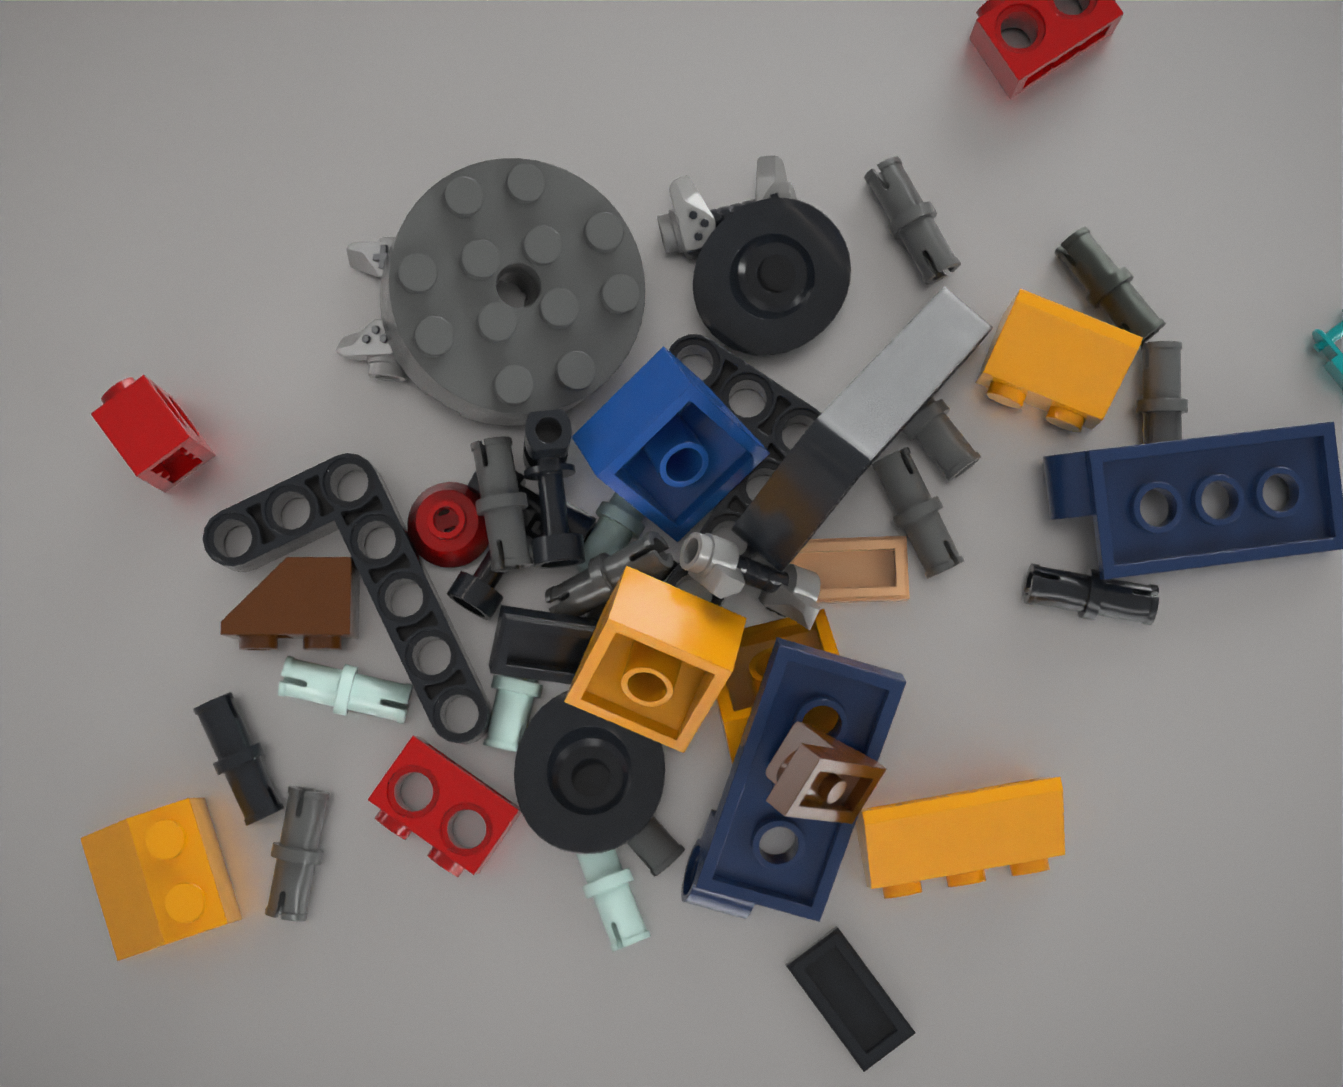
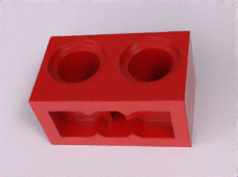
M988 0L976 12L979 18L976 19L969 39L1011 99L1113 34L1124 14L1116 1L1077 0L1082 7V12L1076 15H1069L1061 12L1056 7L1054 0ZM1007 28L1021 29L1029 36L1031 45L1025 48H1014L1003 40L1001 31Z
M145 375L136 381L133 377H129L113 385L101 397L103 405L91 413L136 477L165 493L216 456L175 399Z
M414 735L368 798V801L380 808L375 819L381 825L404 840L409 837L411 832L418 835L433 846L427 856L456 877H459L464 869L473 875L480 873L522 813L520 807L430 743ZM413 773L425 775L433 787V796L430 803L419 811L408 808L400 795L403 781ZM465 810L477 812L482 816L486 824L485 837L474 848L464 847L459 844L452 832L454 819Z

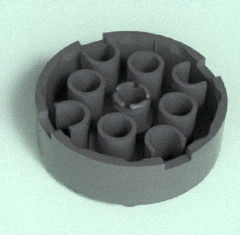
M521 158L487 160L466 166L441 179L427 190L406 216L389 249L380 285L381 316L389 345L402 369L414 384L426 395L430 394L444 405L461 413L460 416L482 423L504 426L526 425L530 412L563 409L567 412L595 392L611 378L628 356L637 338L645 307V277L641 256L629 227L616 208L595 187L577 175L552 164ZM501 281L516 285L526 295L524 307L516 308L506 304L500 298L496 285Z

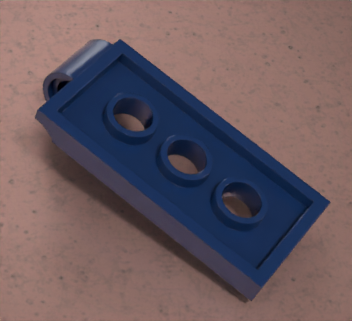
M1334 422L1043 456L1050 520L1093 515L1100 580L1343 549V493ZM1272 475L1280 476L1289 488L1288 501L1279 511L1271 509L1263 498L1264 484ZM1212 482L1222 485L1229 497V505L1226 512L1217 519L1209 516L1202 506L1203 491ZM1152 489L1162 493L1168 503V514L1165 520L1158 526L1148 524L1140 512V503L1143 496Z
M779 637L776 638L717 811L711 809L701 839L696 841L690 853L682 882L681 899L683 902L744 919L750 915L756 904L820 922L857 818L853 824L785 817L766 801L775 786L765 774L766 768L793 724L797 721L802 722L805 714L817 706H828L838 712L837 723L831 731L826 733L827 735L878 761L906 685L903 674ZM775 827L788 828L795 834V841L791 848L781 854H769L759 847L762 836L768 830Z

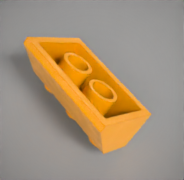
M1040 777L864 808L860 811L855 823L866 885L870 889L882 887L884 899L921 893V880L946 876L948 887L986 881L984 869L1010 865L1011 876L1050 870L1048 858L1065 855L1064 803L1061 777Z

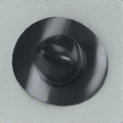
M769 198L745 205L729 215L714 229L699 253L693 275V295L697 312L711 334L734 350L752 355H775L796 349L823 332L842 308L851 282L850 253L845 239L834 222L811 204L791 198Z
M566 691L542 706L531 719L522 735L514 768L517 802L530 828L549 845L571 853H603L625 845L635 838L648 825L656 813L665 785V755L661 743L565 703L568 692Z

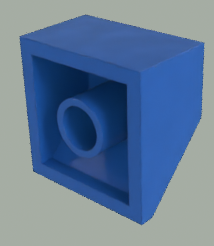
M664 346L571 436L596 477L677 543L770 454L763 444L713 391Z

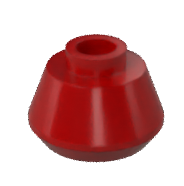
M458 482L439 483L422 492L411 506L407 521L408 534L417 553L427 562L443 568L462 567L478 559L489 546L484 516L477 515L475 502L481 499V497L469 490L466 484ZM450 510L449 513L439 516L441 511ZM456 527L454 530L450 532H445L448 529Z

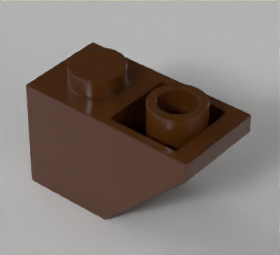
M286 557L221 621L220 635L239 639L240 650H278V639H303L304 650H342V639H359L360 573L352 557Z

